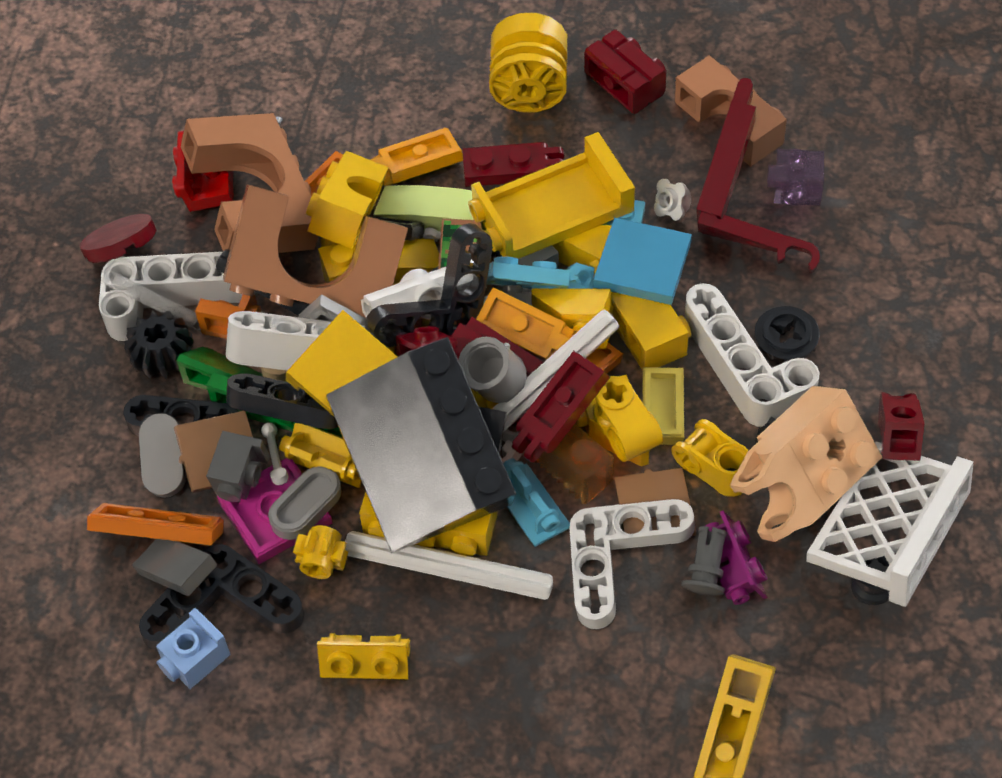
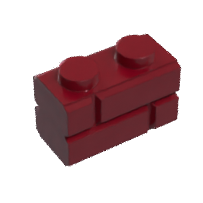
M614 29L605 35L601 41L597 40L584 51V72L631 113H638L647 107L649 102L653 103L664 95L667 75L664 64L658 58L651 59L645 54L634 38H626L618 30Z

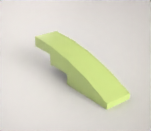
M424 185L385 186L373 215L422 222V224H425L424 231L426 228H434L441 231L442 219L474 220L468 205V201L472 200V190ZM482 223V230L485 231L486 228Z

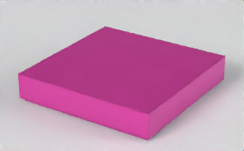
M285 458L280 461L281 466L286 469L289 476L287 482L282 485L273 484L270 477L271 471L274 470L272 465L261 471L260 480L256 487L251 486L247 500L240 499V502H230L217 496L220 506L258 565L296 543V539L287 540L278 537L273 532L268 517L271 505L302 475L292 459ZM327 512L314 526H329L333 524L330 514Z

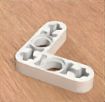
M670 499L591 507L579 510L573 515L569 527L574 601L579 621L590 629L605 628L612 623L616 614L611 550L676 544L686 541L695 530L694 513L688 503L682 500ZM679 515V527H671V516ZM656 516L657 530H652L651 517ZM628 518H638L644 522V527L638 533L628 534L620 528L623 521ZM587 524H594L595 546H587L584 532ZM588 560H599L605 565L603 571L596 576H587L581 572L582 565ZM598 589L601 604L600 613L591 614L590 590Z

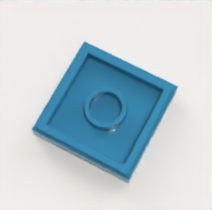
M614 217L593 279V288L611 289V292L672 305L691 245L692 234Z

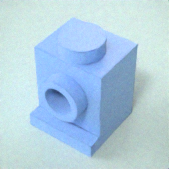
M196 608L189 612L190 617L156 645L161 657L157 661L159 668L171 681L174 682L179 678L189 689L194 687L231 655L224 635Z

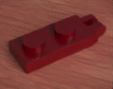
M545 142L462 148L465 187H471L472 184L480 182L481 186L507 184L564 161V149L561 147H549Z
M573 350L517 423L516 431L519 434L512 442V449L519 454L524 452V458L530 462L538 460L544 451L547 453L553 452L610 379L608 374Z

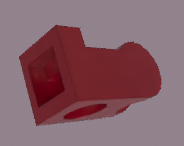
M881 392L878 425L882 439V459L920 461L925 423L916 394L892 396L887 392Z

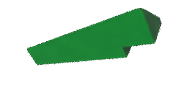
M199 347L182 353L176 360L183 383L208 390L211 402L227 403V381L233 375L245 373L263 377L262 373L248 366L233 363L225 355L208 347ZM246 412L249 419L265 424L273 423L278 428L293 432L295 422ZM339 427L333 429L319 428L342 437Z

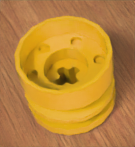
M519 13L506 17L499 22L491 34L489 74L490 93L496 102L507 109L518 112H539L550 109L561 102L567 92V33L563 26L553 18L538 13Z

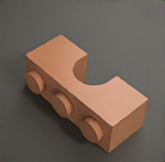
M709 55L676 77L675 103L699 123L712 115H727L739 79L732 74L728 67L721 65ZM754 89L751 105L756 106V122L743 159L750 167L784 144L787 119L783 116L782 112L770 106L759 97Z

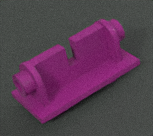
M724 510L720 511L724 523L719 525L718 522L707 524L706 527H709L711 532L712 527L727 532L721 563L729 560L730 564L720 568L723 570V577L719 579L722 587L725 588L726 598L732 600L735 605L747 602L750 599L749 593L756 591L763 599L768 598L762 582L767 580V576L757 557H750L746 546L752 542L741 520L734 522Z

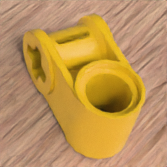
M610 376V379L595 397L596 403L594 404L593 416L608 438L616 456L622 462H626L663 443V435L657 420L646 409L632 388V385L620 376Z
M700 419L694 426L695 430L683 442H676L672 446L671 452L674 459L683 469L691 474H695L720 494L728 497L743 494L742 492L734 493L730 484L749 450L723 433L714 423L706 419ZM734 468L737 469V471H728L726 469Z

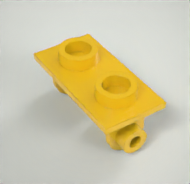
M295 423L292 436L285 435L282 438L279 450L284 452L286 458L292 459L294 463L309 469L318 466L330 469L338 475L340 481L360 488V477L342 437L316 427Z
M330 633L329 637H321V641H317L320 678H409L408 657L410 656V639H402L401 634H396V636H371L370 642H362V635H336L335 633Z

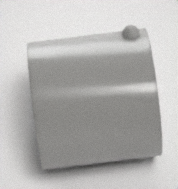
M480 337L468 343L460 353L458 361L470 388L486 400L494 403L508 402L524 388L527 378L526 367L522 359L510 350L509 343L503 344L498 339L492 337Z

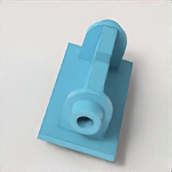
M514 458L503 463L516 492L512 505L507 508L534 547L569 529V521L527 463L523 464L521 461L517 462Z

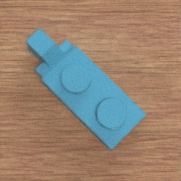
M495 257L494 262H491L489 265L486 284L496 286L520 285L523 289H593L594 267L574 263L564 270L556 269V263L550 261L532 262V266L519 265L518 259L514 257Z

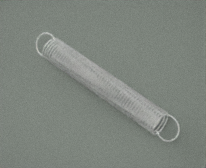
M115 273L116 276L112 284L110 281L108 286L125 295L128 294L133 299L141 303L144 302V304L155 310L158 309L163 314H165L166 310L172 311L171 313L175 315V319L176 316L177 318L182 317L184 321L186 320L188 326L192 325L191 322L195 312L188 308L184 310V306L181 308V305L176 302L169 301L170 299L167 301V298L158 293L155 294L156 292L153 294V291L144 286H139L140 284L138 286L135 282L131 284V280L126 277L122 280L121 275Z

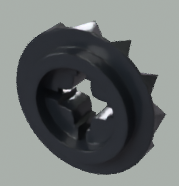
M779 306L763 313L756 322L754 332L758 349L768 353L771 361L775 358L784 359L786 362L796 358L806 359L809 353L816 351L820 337L819 327L815 319L806 311L792 306ZM794 327L793 339L789 338L786 342L781 343L779 340L780 334L784 335Z

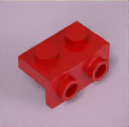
M184 130L178 131L177 146L173 147L177 175L172 177V185L176 197L183 199L190 212L220 206L221 202L233 201V171L191 174L181 149Z

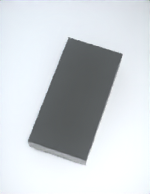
M156 539L132 566L139 575L186 596H190L216 568L217 563L210 554L178 541Z

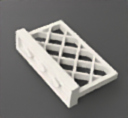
M875 442L878 450L881 453V443ZM921 456L920 461L887 460L897 463L899 468L880 472L875 464L840 498L807 551V562L889 590V601L906 607L971 491L974 461L958 456L952 465ZM927 473L940 477L938 482L921 486L915 476ZM906 479L911 487L910 489L892 493L887 483ZM878 486L883 494L882 496L863 500L859 492L862 489ZM918 499L923 508L904 514L899 503ZM890 506L895 516L875 521L870 511ZM861 513L866 524L850 528L845 527L842 521L844 517ZM902 527L906 538L887 542L882 532ZM873 534L878 545L858 550L853 539ZM844 542L849 552L833 555L823 550L828 545ZM885 556L889 563L886 572L867 567L865 561Z

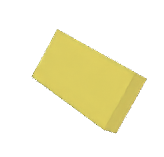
M643 367L642 403L652 413L660 426L663 435V443L661 445H674L676 442H683L684 368Z

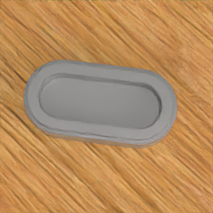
M155 414L148 417L142 423L139 430L141 476L144 486L152 494L167 498L176 495L183 488L186 481V470L184 464L179 463L181 452L174 431V426L179 425V423L167 414Z
M322 466L313 467L305 471L271 505L268 517L273 532L278 537L287 540L297 539L298 534L305 535L340 499L341 485L338 475L334 471Z

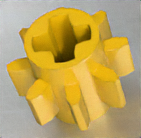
M317 525L309 530L308 536L298 534L293 553L296 554L295 562L300 563L299 568L301 572L312 578L327 579L333 573L334 568L344 570L348 551L345 550L347 543L341 541L342 535L337 530L328 526Z

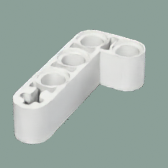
M222 252L120 257L110 260L103 267L99 310L111 338L118 341L128 340L126 336L127 328L137 327V317L143 319V309L151 308L144 304V302L141 303L128 296V294L125 295L108 286L115 273L121 275V278L124 276L123 278L126 277L137 283V286L140 284L139 286L142 285L153 291V294L156 292L155 294L158 293L167 298V301L170 299L169 301L172 300L181 306L198 305L200 298L211 301L223 300L229 303H240L243 294L230 291L231 283L224 282V273L217 270L216 263Z
M702 283L689 289L686 295L685 319L689 324L691 336L744 418L750 424L763 427L771 417L777 419L812 386H818L820 372L818 367L808 359L796 358L771 368L722 293L715 286ZM758 399H765L767 402H762Z
M251 311L235 312L228 317L226 358L240 365L288 370L326 329L331 321Z

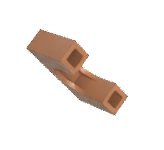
M274 113L187 119L181 149L191 174L241 171L262 179L273 191L289 196L278 238V253L315 249L318 236L307 232L312 218L306 215L311 199V189L308 182H304L298 159L296 155H292L287 144L286 132L283 128H280ZM243 200L221 202L214 230L223 251L231 247Z
M247 184L223 275L224 282L231 283L229 290L247 296H253L255 290L270 293V301L287 306H293L294 300L311 304L322 294L366 318L362 312L361 299L364 298V295L393 285L408 228L364 215L355 253L348 268L339 277L327 283H304L296 280L285 271L278 255V238L289 196Z

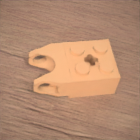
M812 386L756 437L759 442L747 452L730 486L734 493L742 492L746 495L768 487L770 501L767 510L762 515L757 532L761 539L776 542L798 529L813 524L882 458V455L846 389ZM783 523L781 526L771 529L773 526Z

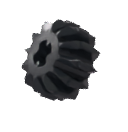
M153 310L149 319L145 320L137 317V327L127 328L126 336L128 340L124 342V349L127 357L130 358L132 367L136 372L144 371V374L149 379L157 372H160L165 379H167L168 371L172 369L180 372L176 360L180 354L191 351L194 347V339L192 333L188 330L187 323L182 317L175 319L169 310L161 317H158Z

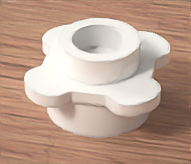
M668 179L659 180L657 183L656 203L654 204L656 215L659 217L668 215L675 221L681 220L691 205L690 191L682 182L672 184Z

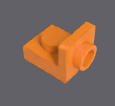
M254 292L253 296L243 295L238 306L223 300L211 301L200 298L195 313L202 334L227 339L228 317L231 314L239 311L262 313V309L257 304Z

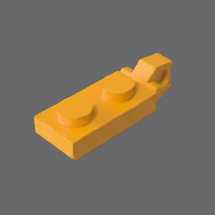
M445 127L379 149V155L371 159L374 162L389 167L383 183L384 186H388L392 183L395 184L463 161V154L453 135Z
M492 288L476 320L490 327L525 351L545 361L564 345L575 332L567 327L564 321L496 288Z

